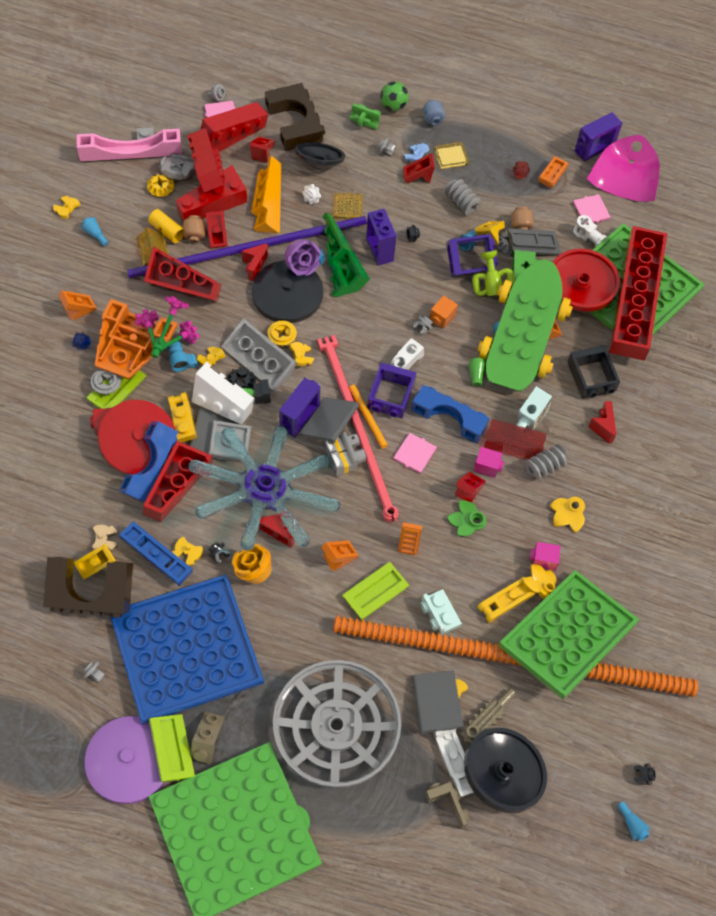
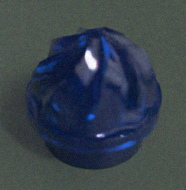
M76 332L72 346L77 347V350H86L91 345L89 336L84 334V332Z

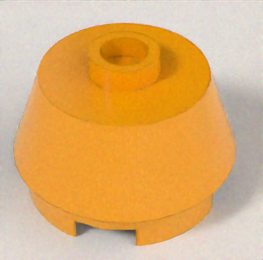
M251 543L247 545L248 548L235 553L232 565L234 566V573L238 578L251 584H259L265 581L271 574V555L260 544Z

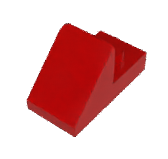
M259 136L250 142L251 158L267 163L270 149L274 147L275 140Z
M431 153L404 166V180L410 183L423 177L430 183L435 169L434 155Z
M223 210L206 212L210 248L228 246Z
M267 244L242 251V261L247 263L246 272L248 280L254 281L269 256Z
M605 401L602 409H599V418H592L589 423V428L608 443H613L616 436L612 401Z
M468 472L458 480L456 484L458 488L455 495L472 503L486 481L472 472Z
M286 512L259 518L258 529L290 548L296 542L294 531L289 527H283L287 521Z

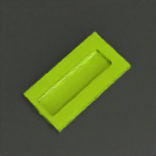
M139 370L130 379L121 377L120 388L115 390V393H108L106 396L102 393L99 395L93 390L86 399L98 409L113 408L115 405L123 402L147 376ZM103 380L104 384L110 385L109 381Z
M388 562L345 592L342 597L362 621L406 590L410 585L392 563Z
M183 715L150 718L149 724L160 781H179L195 777Z

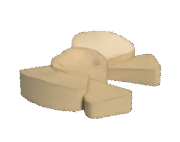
M96 525L93 527L96 538L92 549L95 550L106 543L108 549L112 551L117 546V543L107 541V536L117 534V530L113 526L108 527L106 525Z

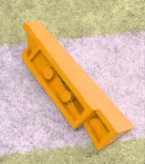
M270 156L268 167L265 170L261 169L257 175L251 213L257 216L253 230L257 232L280 233L281 163L273 156Z

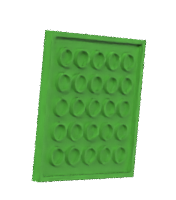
M624 223L593 249V251L606 256L615 265L620 276V283L627 241L631 232V228ZM665 254L652 336L698 294L705 285ZM619 290L614 300L608 306L600 310L589 311V313L611 330H613Z
M270 742L149 796L194 916L218 915L322 865Z

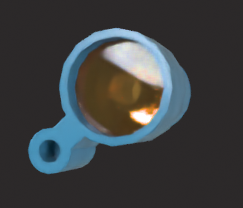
M177 341L167 347L170 354L169 362L173 371L181 372L188 367L195 368L198 366L196 356L183 352L180 342Z

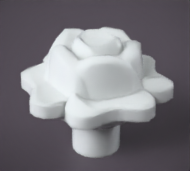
M314 184L304 186L305 190L302 191L304 201L310 205L318 203L319 198H321L319 187H315Z

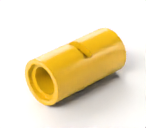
M156 209L150 214L148 223L170 241L178 243L184 237L183 228L161 210Z

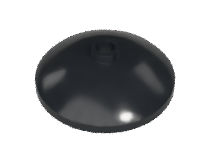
M304 142L295 147L297 157L317 170L337 166L345 160V153L332 145Z

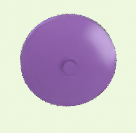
M126 716L114 719L102 726L89 742L85 754L86 775L95 791L106 800L117 804L139 803L149 799L150 795L158 792L166 783L160 781L150 724L142 725L140 717Z

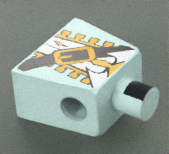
M536 386L519 410V422L515 428L521 433H524L527 428L534 430L549 411L552 396Z

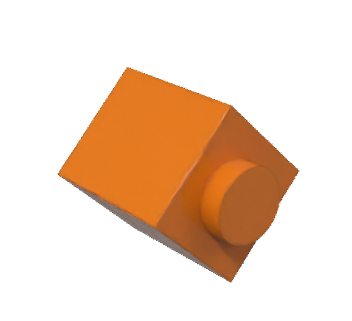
M443 295L431 309L429 319L435 325L444 329L455 317L458 304Z

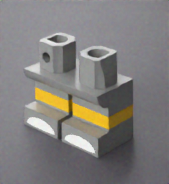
M343 432L337 437L334 444L323 441V447L336 477L356 470L358 464L366 461L364 449L353 450V447L360 445L357 434L347 435L346 432Z

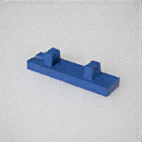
M134 521L119 534L120 539L178 586L193 572L190 566ZM171 561V565L166 568V565Z

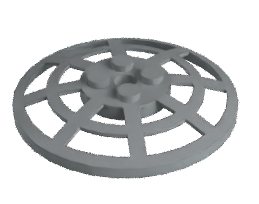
M329 660L304 668L285 685L274 708L273 734L281 757L297 775L323 787L344 788L358 785L371 779L390 761L400 738V709L391 688L374 671L351 661ZM335 669L334 682L324 683L309 690L302 681L316 672ZM343 669L360 673L375 684L365 692L355 685L343 682ZM296 686L303 697L296 706L293 719L281 718L283 704L291 690ZM334 689L333 700L321 703L315 697L316 694L322 691ZM342 689L351 691L361 698L354 705L342 700ZM380 690H382L390 703L394 722H381L379 710L372 700ZM309 702L315 709L312 721L299 720L304 706ZM366 704H368L372 711L374 722L362 723L359 711ZM334 720L342 722L343 727L340 730L332 729L331 723ZM280 726L292 728L294 740L301 751L293 759H290L282 744ZM299 729L312 730L315 740L309 746H304L300 738ZM374 731L373 739L365 750L357 742L361 732ZM381 731H394L390 748L379 763L371 753L378 744ZM320 747L331 751V763L322 761L312 754ZM352 748L359 755L354 760L340 763V751ZM308 759L319 767L331 769V781H323L312 777L302 771L298 765ZM363 761L373 768L369 773L357 779L339 782L340 770L352 768Z

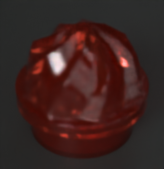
M524 161L516 162L513 167L514 175L520 179L527 177L530 172L529 164Z

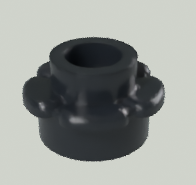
M415 225L406 229L408 241L413 240V242H416L417 238L420 237L419 228H416Z

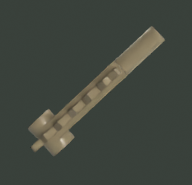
M509 688L498 701L489 700V703H485V709H479L480 715L474 714V720H468L469 726H464L463 732L460 733L464 737V742L471 743L478 734L491 729V725H497L496 719L502 720V716L506 714L503 707L515 695L514 690Z

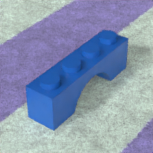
M425 385L421 387L412 403L411 411L427 419L436 414L452 416L461 427V436L478 444L487 429L490 420L484 413L477 412L468 405L461 404L453 400L452 397L443 395L434 388Z
M151 421L143 438L150 448L149 463L141 472L126 475L119 489L120 493L139 502L146 501L160 474L162 466L169 457L168 453L171 447L177 441L178 431L159 421Z

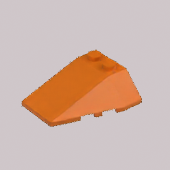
M110 299L102 315V327L97 346L95 367L130 379L152 358L151 353L153 350L151 349L152 343L149 331L146 330V327L136 325V314L129 312L127 304ZM161 317L158 322H155L152 329L155 338H160L167 321L166 318ZM171 321L164 337L166 343L172 338L178 326L177 322Z

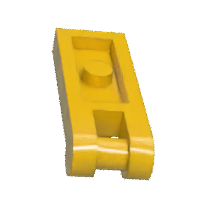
M183 392L176 397L174 395L168 397L174 427L178 431L177 441L186 442L196 439L197 434L187 392ZM183 402V405H182V406H179V407L177 406V404Z
M523 578L477 606L480 612H484L486 615L485 619L488 623H492L498 617L535 595L534 592L525 586L522 581ZM493 604L497 608L495 611H492L490 608Z

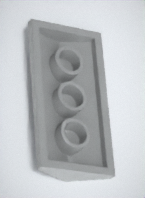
M244 318L221 346L244 367L248 368L250 372H253L260 380L268 379L269 388L273 391L289 379L297 364L292 357Z

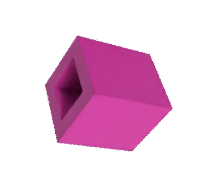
M480 447L473 472L495 478L497 471L501 472L504 461L501 460L503 453Z
M537 542L535 547L530 550L529 560H532V564L540 565L544 570L556 571L559 565L560 545Z

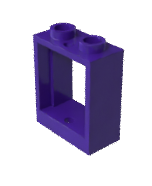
M611 112L581 127L574 151L583 161L602 153L610 144L617 141L622 122Z
M385 209L368 212L366 241L377 266L394 262L397 235Z
M491 234L451 239L446 242L451 277L488 272L487 267L461 270L457 245L483 242L485 252L493 251L495 242L491 238ZM495 256L493 258L494 267L496 269L498 262L497 257Z
M381 362L368 397L367 407L374 412L389 414L391 417L403 418L415 384L417 372ZM382 379L408 386L401 406L376 399Z
M304 377L279 410L280 430L294 438L297 437L320 405L321 386L317 382Z

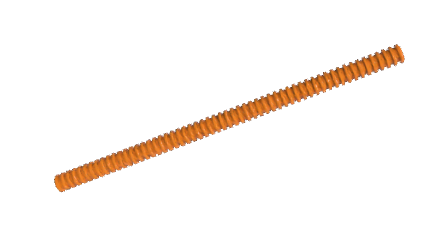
M337 615L335 617L334 633L340 632L342 635L346 633L347 636L353 634V637L359 635V638H362V636L365 639L370 637L372 640H375L376 638L378 641L384 640L386 643L391 641L392 644L394 642H397L398 645L403 643V646L409 644L410 647H413L415 645L416 648L420 646L422 649H435L437 652L441 650L442 653L448 651V654L454 652V655L459 653L460 656L465 654L467 657L471 655L473 658L479 657L481 660L486 658L487 661L492 659L493 662L498 660L499 663L504 661L505 664L510 662L511 665L517 664V666H521L503 651L497 643L494 645L491 642L485 644V641H482V643L479 640L474 642L472 639H469L468 641L466 638L460 639L458 636L453 638L452 635L447 637L446 634L444 636H441L440 633L435 635L434 632L429 634L428 631L424 633L422 630H409L407 627L403 629L402 626L400 628H396V625L390 627V624L384 626V623L379 625L375 622L373 624L371 621H359L357 618L355 620H352L351 617L346 619V616L340 618V615ZM599 663L587 675L588 679L594 677V680L599 678L601 681H613L615 684L617 682L621 685L626 683L627 686L632 684L633 687L638 685L639 688L644 686L645 689L651 688L654 691L658 689L660 692L664 690L666 693L671 691L672 694L677 692L678 695L683 693L684 696L690 695V697H695L698 691L697 679H684L682 676L678 678L676 675L671 677L670 674L665 676L664 673L659 675L658 672H645L643 669L639 671L637 668L633 670L631 667L626 669L625 666L620 668L619 665L614 667L613 664L608 666L607 663Z

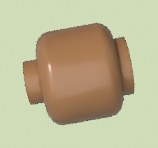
M517 207L511 213L512 229L529 230L533 228V212L528 207Z
M188 216L183 222V236L189 239L191 243H198L199 240L205 238V221L200 216Z

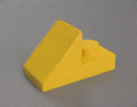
M488 221L476 227L475 232L477 236L491 234L495 245H499L498 233L499 230L505 228L504 221Z
M105 543L75 561L74 564L84 580L107 567V562L116 560Z

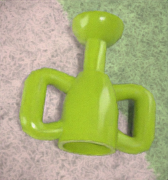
M497 250L480 253V256L487 262L488 272L478 273L473 276V289L477 296L497 295L499 286L503 285L501 276L507 274V279L512 281L513 284L515 282L514 273L511 269L495 270L493 258L496 256ZM479 278L485 279L486 289L483 291L480 288Z

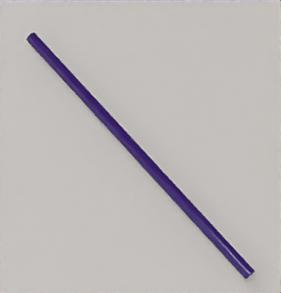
M365 216L336 223L340 230L366 225L367 220ZM326 225L177 258V260L186 265L239 254L243 250L262 244H267L269 247L325 234L324 229ZM148 265L128 269L129 278L146 275Z

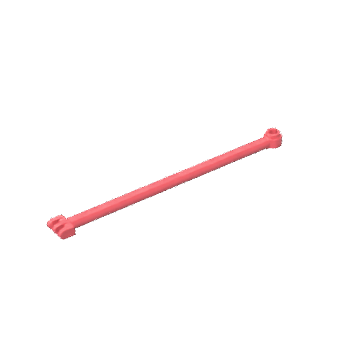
M331 335L332 342L329 341L328 336L324 337L325 344L322 343L321 338L317 339L320 352L326 351L343 400L354 401L334 349L338 348L335 335ZM356 410L350 419L359 438L361 449H364L366 453V462L384 509L383 519L391 523L392 514L387 512L391 510L394 511L393 521L395 522L398 518V509L391 503L358 411Z

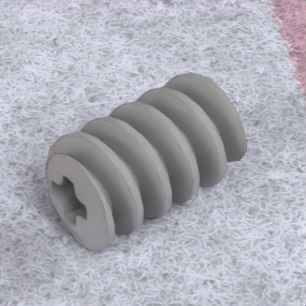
M454 179L445 187V194L453 200L458 208H461V211L466 216L472 214L481 202V199L477 197L476 193H472V189H468V185L464 184L462 179L458 181Z
M556 444L555 447H550L549 450H544L542 453L524 461L528 474L537 480H541V475L547 477L548 472L550 474L554 473V469L560 470V465L562 467L567 466L566 452L560 444Z

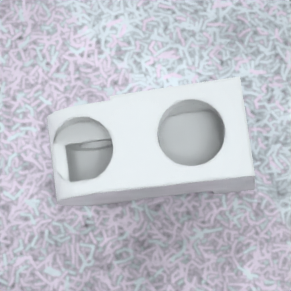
M411 338L393 358L390 365L409 370L417 360L424 356V347Z

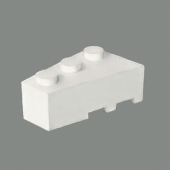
M206 362L195 375L192 402L242 425L252 412L254 397L237 384L232 385L224 379L226 377L224 374H218L210 368L211 364Z

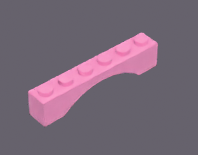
M163 129L150 137L132 141L112 140L94 133L77 134L80 161L163 157L172 154L182 155L180 129Z

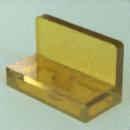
M146 228L136 237L143 266L148 265L153 246L169 255L162 233Z

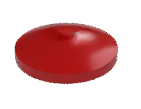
M572 249L561 253L553 260L562 282L561 304L565 297L571 299L570 306L573 307L572 309L589 312L608 306L616 297L620 286L618 270L601 253L589 249Z
M128 400L115 405L106 413L99 427L98 444L102 456L111 467L126 475L139 473L146 468L150 460V448L143 438L151 421H159L175 430L171 418L162 408L145 400Z

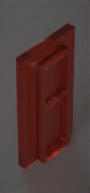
M491 419L484 448L523 459H530L542 453L547 433Z

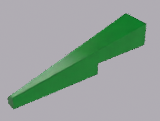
M326 212L323 215V219L326 222L324 232L328 238L326 243L328 263L332 269V277L330 279L334 285L332 294L334 297H339L359 291L370 278L334 218Z

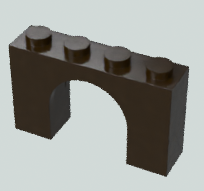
M302 83L265 91V105L270 115L285 111H296L305 117L300 123L280 128V140L285 151L293 150L296 145L304 142H323L325 128L320 124L319 114L315 113L314 103L310 101L309 92Z
M47 557L43 607H50V611L63 612V609H70V613L76 614L83 613V610L90 611V615H102L103 612L110 613L111 617H122V614L130 612L133 563L107 562L104 590L97 599L90 601L80 597L74 589V558Z

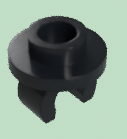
M215 542L208 548L210 552L207 555L209 557L213 556L216 563H221L219 554L223 553L225 557H228L230 554L226 549H222L225 546L223 542L220 544Z
M645 763L644 768L640 765L634 766L636 772L642 771V776L634 778V781L639 784L646 782V785H652V781L656 779L654 767L651 768L650 763Z

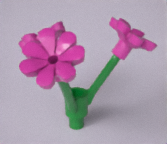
M165 296V301L171 307L160 338H155L152 330L155 321L159 319V315L155 310L149 313L148 309L142 310L143 315H135L137 319L135 320L136 325L146 327V330L149 331L152 343L151 349L153 350L151 357L158 358L163 350L179 340L189 341L190 344H194L200 338V335L195 333L197 331L196 326H192V322L188 320L186 323L182 322L179 325L181 330L176 338L167 343L164 340L173 315H176L178 309H186L189 306L187 303L177 301V298L173 296L171 298Z

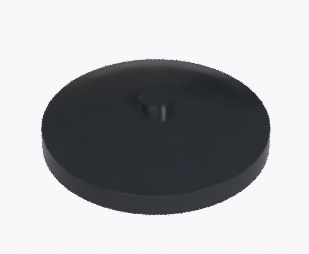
M285 260L267 265L256 275L252 284V298L258 311L266 318L275 322L287 321L296 323L309 318L319 309L323 299V284L315 271L307 276H299L287 267Z
M507 728L487 729L472 740L465 752L464 771L466 779L475 795L489 807L504 813H520L530 809L543 796L547 785V770L544 760L534 744L522 734Z

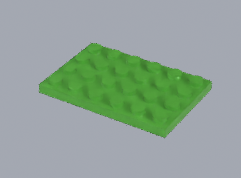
M574 570L499 642L498 646L564 700L636 626L639 619Z

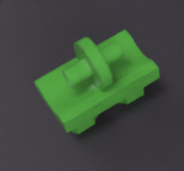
M354 103L349 120L358 123L360 127L364 125L377 130L381 112L376 109H368L365 105Z

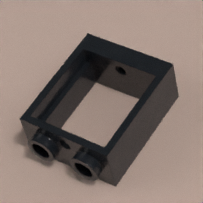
M605 345L570 353L567 363L581 398H594L605 393L612 394L617 390L620 380ZM600 362L608 382L587 386L579 366Z

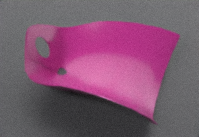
M632 135L619 139L603 151L588 175L587 180L601 190L618 197L643 202L655 201L660 173L657 153L642 135ZM635 141H639L642 144V149L639 152H634L631 148L632 143Z

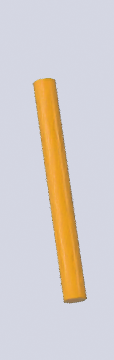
M351 385L349 390L355 401L360 405L359 408L381 449L386 448L388 444L357 387Z

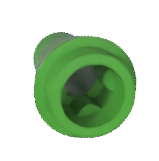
M472 358L468 364L471 385L482 386L486 369L485 360L482 358Z

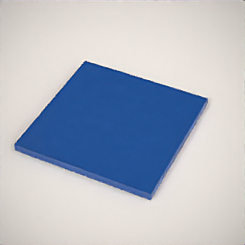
M227 574L131 604L129 613L122 614V617H111L142 725L149 723L150 718L170 716L264 684L260 667Z

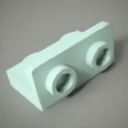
M443 589L429 596L427 593L422 595L420 606L425 614L427 613L431 619L429 622L433 631L443 635L461 627L462 623Z

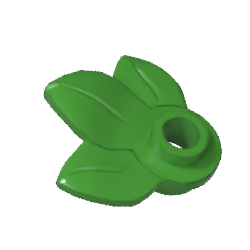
M465 500L459 501V512L452 513L447 517L451 525L458 527L457 535L470 536L475 530L483 529L487 522L485 515L477 510L475 504ZM473 520H479L480 523H474Z

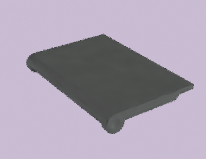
M325 397L300 432V435L325 440L330 444H334L360 405L354 401Z
M199 406L194 424L197 438L190 440L189 446L209 454L213 421L234 424L235 421ZM212 458V460L226 462V459Z
M454 670L413 675L412 683L420 734L426 735L429 732L464 727Z

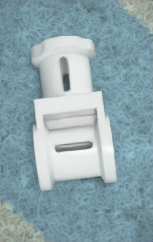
M581 215L577 218V225L573 228V234L576 237L583 239L585 242L590 240L595 244V247L607 238L606 235H602L596 230L597 225L592 222L590 217Z

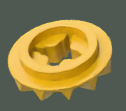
M157 173L156 176H151L150 180H147V190L154 196H167L174 189V181L164 174L159 175Z
M277 321L269 327L268 338L276 345L281 347L284 345L290 346L293 341L295 342L297 331L290 322ZM285 332V336L279 338V333Z

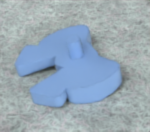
M422 143L411 146L410 150L414 151V154H405L406 161L414 162L422 158L424 153L429 151L428 145Z

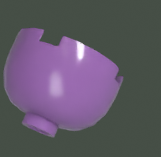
M295 240L286 248L285 263L296 275H310L320 264L318 261L319 255L321 256L320 249L309 240Z

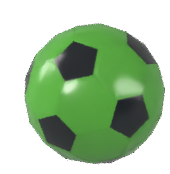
M397 81L387 83L380 93L382 105L390 111L403 109L409 100L408 89L404 84Z

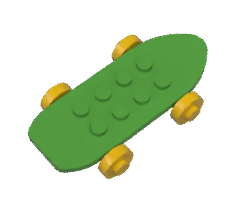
M544 259L527 267L518 276L514 284L512 281L505 280L504 284L499 286L497 295L500 297L498 302L506 304L494 340L492 337L486 336L484 341H480L477 350L480 352L479 358L487 360L486 375L488 381L518 392L525 390L533 382L538 369V377L545 379L547 373H551L554 364L550 363L552 356L545 354L543 361H541L557 313H559L557 320L564 322L566 316L570 317L573 308L570 306L571 299L565 297L562 304H560L562 299L560 274L553 262Z

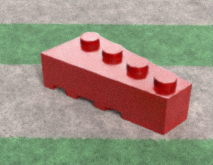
M258 102L251 103L202 119L201 130L207 129L214 148H218L219 152L265 128L268 113Z
M204 128L188 134L187 137L190 142L189 145L192 150L197 177L203 191L207 192L224 185L223 178H225L221 155L218 148H214L207 129Z
M233 165L223 171L225 178H223L224 185L204 192L202 186L199 185L176 200L177 213L182 222L191 215L200 216L204 219L206 218V212L226 211L247 203V189Z
M153 246L144 282L208 300L218 301L222 284Z
M176 441L143 505V515L162 522L209 469L213 456Z

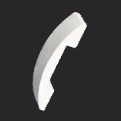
M456 729L433 732L446 769L454 786L458 789L460 797L474 793L466 779L464 771L465 753L456 734Z

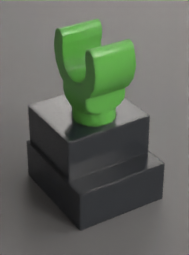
M268 379L261 380V383H254L253 390L242 388L252 397H255L256 404L271 403Z

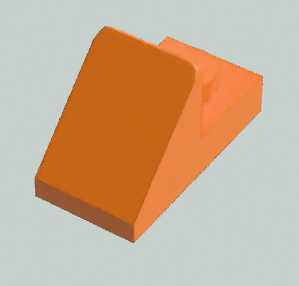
M64 290L58 294L71 320L80 318L97 309L90 295Z
M349 540L326 542L321 547L325 553L323 557L333 571L359 557Z

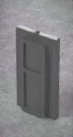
M507 229L512 253H514V250L536 252V255L558 256L561 254L555 231Z

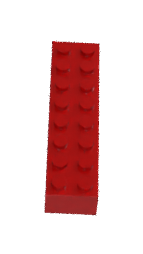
M633 226L627 241L609 353L645 361L649 353L668 233Z

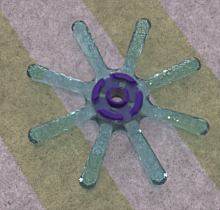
M283 426L275 428L268 459L264 464L254 462L232 428H225L222 431V437L243 463L245 471L242 473L232 472L199 460L190 461L188 466L189 470L195 474L232 482L239 487L236 493L198 506L195 514L199 519H206L240 502H246L252 506V512L240 542L241 548L246 551L253 549L264 510L271 509L275 511L299 547H306L310 543V539L285 507V501L295 500L329 512H337L340 509L341 504L336 499L299 491L290 485V482L296 478L328 467L331 460L327 455L318 456L289 471H282L277 467V461L288 433L287 429Z

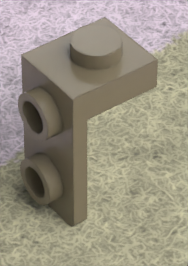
M204 712L192 740V760L207 764L212 763L215 742L223 725L224 716Z
M451 782L444 785L436 783L429 786V790L425 793L427 803L429 804L448 796L460 828H465L469 817L466 809L461 808L458 801L460 800L458 789L453 787Z

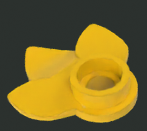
M580 497L558 498L551 503L550 507L556 511L553 519L555 527L569 524L574 533L582 528L585 521L583 515L585 503ZM577 503L579 507L574 509L571 505Z
M531 564L532 576L525 577L522 581L530 591L538 593L541 598L545 599L556 588V576L551 570L545 571L540 565Z

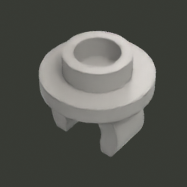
M215 84L211 88L213 92L207 93L210 99L222 101L226 94L221 84Z
M388 138L386 140L382 139L378 149H380V154L384 151L391 156L395 146L388 143Z
M426 315L424 317L419 316L418 318L421 321H417L413 325L416 329L419 326H423V329L420 331L422 335L427 333L428 327L431 330L433 329L431 326L433 322Z
M98 661L95 664L91 662L83 670L85 673L83 678L86 679L90 675L98 683L104 677V674L96 668L100 663Z

